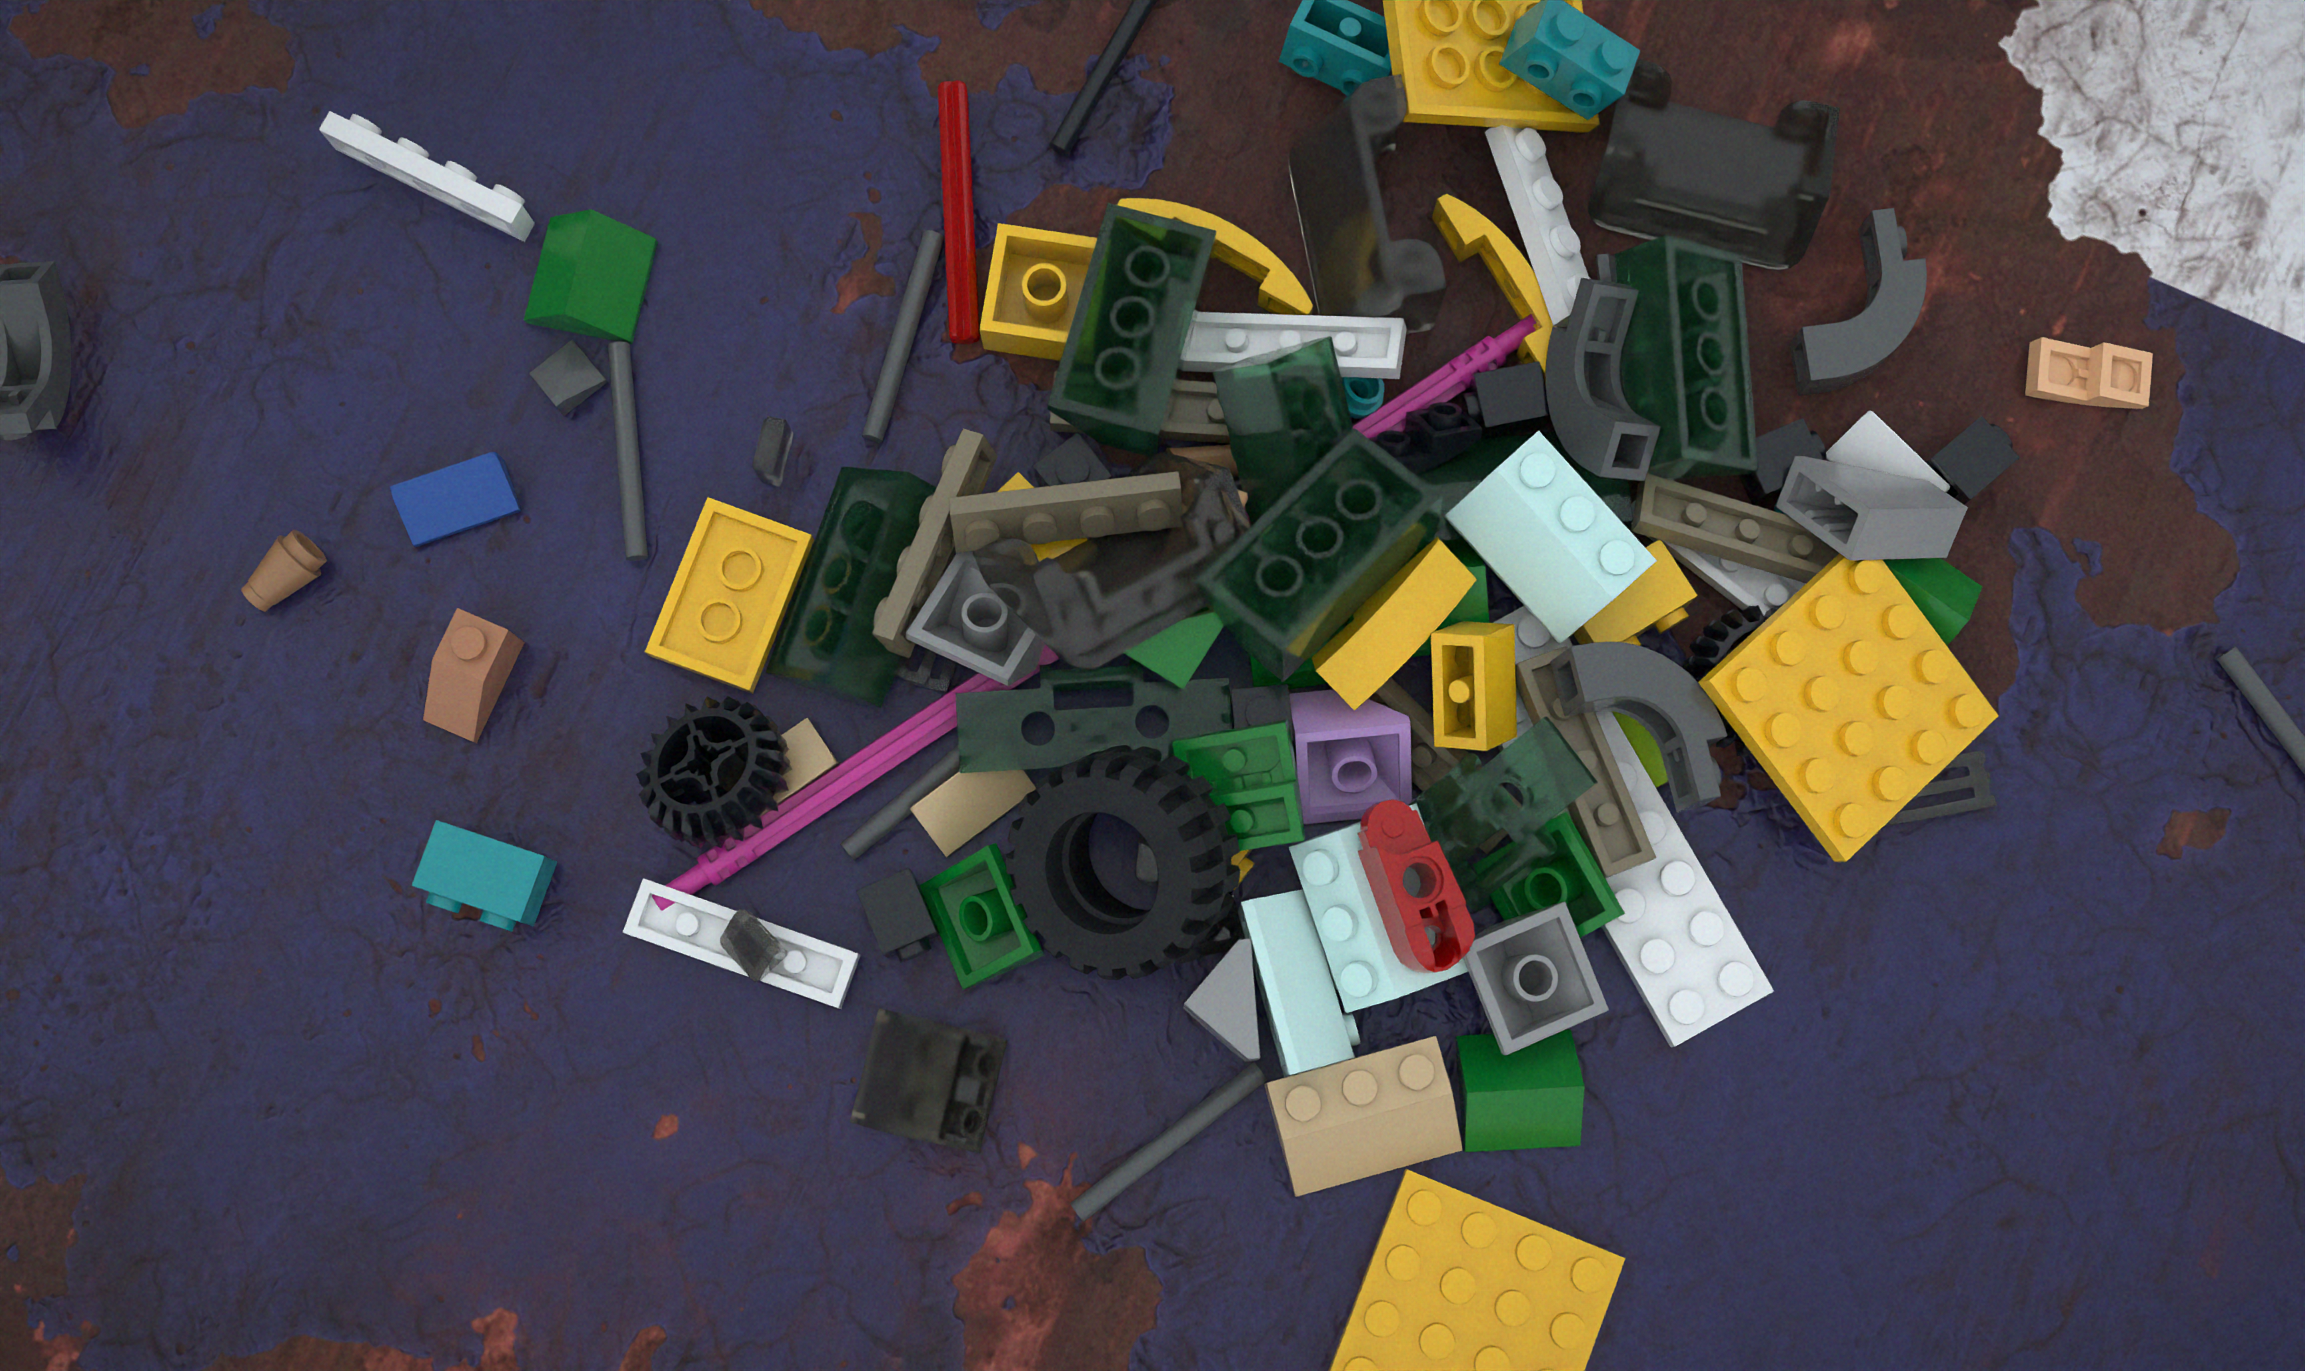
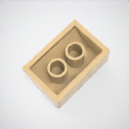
M1436 1036L1264 1084L1295 1197L1463 1150L1453 1093Z

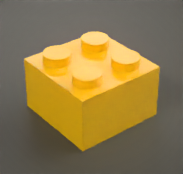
M998 223L979 329L984 349L1092 366L1110 263L1109 240Z

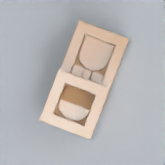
M2041 337L2029 344L2025 395L2081 405L2143 409L2149 406L2153 353L2105 342L2089 348Z

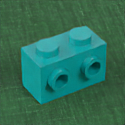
M1302 0L1289 26L1278 62L1291 67L1301 76L1313 77L1341 90L1349 98L1363 100L1377 107L1392 76L1385 17L1348 0Z
M1541 0L1516 20L1499 64L1589 120L1625 94L1640 50L1565 1Z
M436 820L411 886L429 891L425 903L458 914L464 903L483 910L479 921L513 932L516 921L534 927L557 861Z

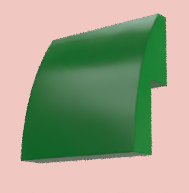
M1288 719L1176 738L1172 741L1174 756L1189 764L1190 768L1187 774L1192 779L1202 775L1214 788L1208 795L1215 805L1225 804L1231 819L1224 823L1228 835H1237L1240 851L1305 840L1300 789Z

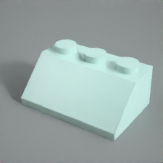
M1537 431L1444 516L1559 644L1613 601L1657 561L1540 431Z
M1417 803L1409 805L1412 810H1417L1422 820ZM1361 822L1318 835L1289 847L1346 1013L1390 1001L1469 972L1463 958L1450 969L1435 973L1412 971L1399 961L1391 946L1358 854V850L1363 849L1357 834L1361 832ZM1407 867L1403 875V885L1406 891L1415 897L1420 889V879L1415 870ZM1426 927L1424 929L1432 947L1435 943L1436 934L1432 929Z
M1304 890L1241 902L1238 915L1245 939H1251L1253 968L1284 1078L1354 1058L1351 1047L1360 1044L1357 1026L1352 1012L1341 1013L1335 992L1338 989L1327 957H1325L1321 939Z

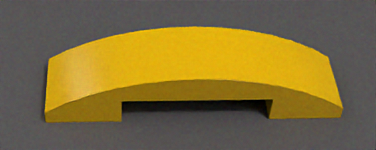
M1449 194L1441 196L1436 201L1432 219L1459 263L1479 253L1519 319L1522 320L1531 314L1536 321V324L1533 325L1535 331L1523 338L1516 355L1522 364L1540 362L1546 388V360L1552 327L1557 326H1553L1533 269L1511 240L1484 215Z
M1120 199L1115 207L1116 227L1157 250L1164 252L1173 235H1176L1262 283L1259 288L1258 306L1273 314L1312 315L1313 304L1294 274L1265 245L1234 224L1203 210L1159 199Z

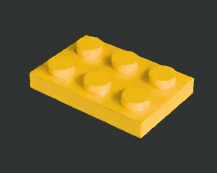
M707 497L645 653L650 657L753 694L813 545V536Z

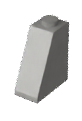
M1805 456L1794 457L1776 504L1778 509L1848 560L1947 558L1968 508L1929 481Z

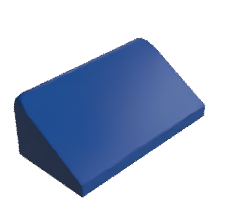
M489 452L390 487L392 498L414 547L521 512L506 462L497 452Z

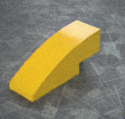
M1437 536L1353 611L1354 620L1312 656L1316 672L1355 711L1431 636V633L1439 627L1475 583L1476 577Z

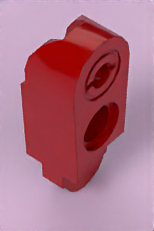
M1393 799L1375 803L1365 811L1361 818V832L1357 834L1363 849L1358 850V854L1393 951L1399 961L1412 971L1435 973L1448 970L1470 951L1475 938L1474 924L1465 905L1466 900L1438 840L1431 842L1417 810H1412L1404 802ZM1407 867L1415 870L1420 879V889L1415 897L1411 896L1403 885V875ZM1426 927L1432 929L1436 934L1435 943L1432 947L1424 929Z

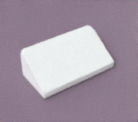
M1870 410L1826 452V461L1929 481L1944 492L1950 489L1949 484Z

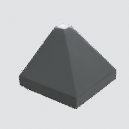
M573 340L529 373L564 416L607 383L606 379Z

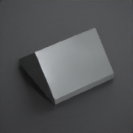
M974 551L959 552L955 555L907 630L906 639L1009 686L1036 670L1062 600V591Z
M1565 902L1547 906L1491 925L1475 935L1470 951L1463 957L1502 1055L1513 1053L1609 1011Z
M1239 939L1187 999L1183 1007L1187 1013L1244 1062L1260 1059L1251 939Z

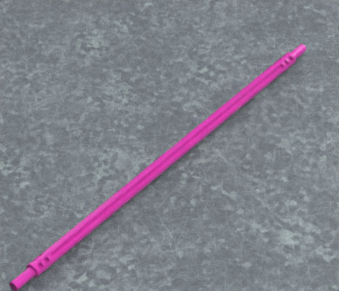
M1528 315L1494 339L1491 336L1485 337L1379 407L1369 416L1362 418L1247 494L1248 499L1231 545L1356 463L1354 461L1355 440L1377 437L1379 433L1384 431L1403 432L1405 430L1407 412L1428 409L1430 405L1438 402H1448L1470 387L1474 374L1497 370L1506 364V356L1519 348L1525 336L1535 331L1533 325L1536 324V321L1532 315ZM1166 548L1053 622L1036 670L1009 686L977 672L778 804L779 811H768L762 815L763 829L750 824L744 828L743 841L735 840L731 836L727 837L722 849L717 846L712 847L696 858L698 861L697 865L665 886L693 895L711 882L714 886L718 885L1096 635L1097 632L1093 630L1090 618L1140 606L1169 587L1159 582L1156 578ZM652 895L661 911L675 903L666 898Z

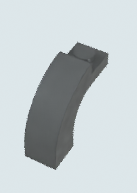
M1894 208L1872 210L1858 228L1867 280V299L1862 313L1843 322L1802 327L1789 343L1798 396L1835 391L1860 381L1877 369L1894 352L1915 325L1925 298L1927 284L1926 260L1923 258L1903 261L1907 254V236L1904 227L1897 226Z
M55 261L0 264V439L17 440L30 435L34 430L56 429L67 405L71 382V333L65 295Z
M1581 278L1567 328L1552 327L1546 360V393L1551 420L1565 450L1579 465L1599 477L1645 481L1661 427L1639 416L1630 408L1622 392L1619 374L1621 351L1639 290L1626 284Z
M1596 642L1571 646L1550 662L1564 717L1594 711H1614L1635 719L1649 731L1660 749L1677 812L1698 809L1721 797L1719 765L1715 758L1710 755L1708 747L1727 737V733L1710 697L1700 684L1677 663L1651 649L1623 642Z

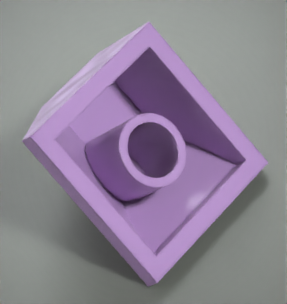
M1334 689L1289 694L1294 735L1293 750L1304 824L1361 819L1370 806L1391 799L1402 801L1408 806L1412 805L1411 723L1409 716L1370 699H1367L1354 711Z

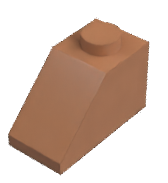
M457 608L432 659L423 720L477 744L525 642L508 629Z

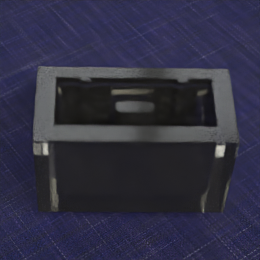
M878 1009L850 1123L898 1136L980 1153L1008 1040L921 1017Z

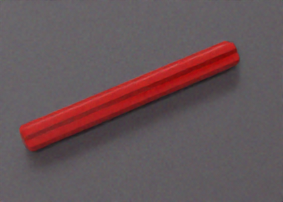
M944 81L938 86L949 336L952 343L963 345L976 343L980 338L967 85L963 81Z

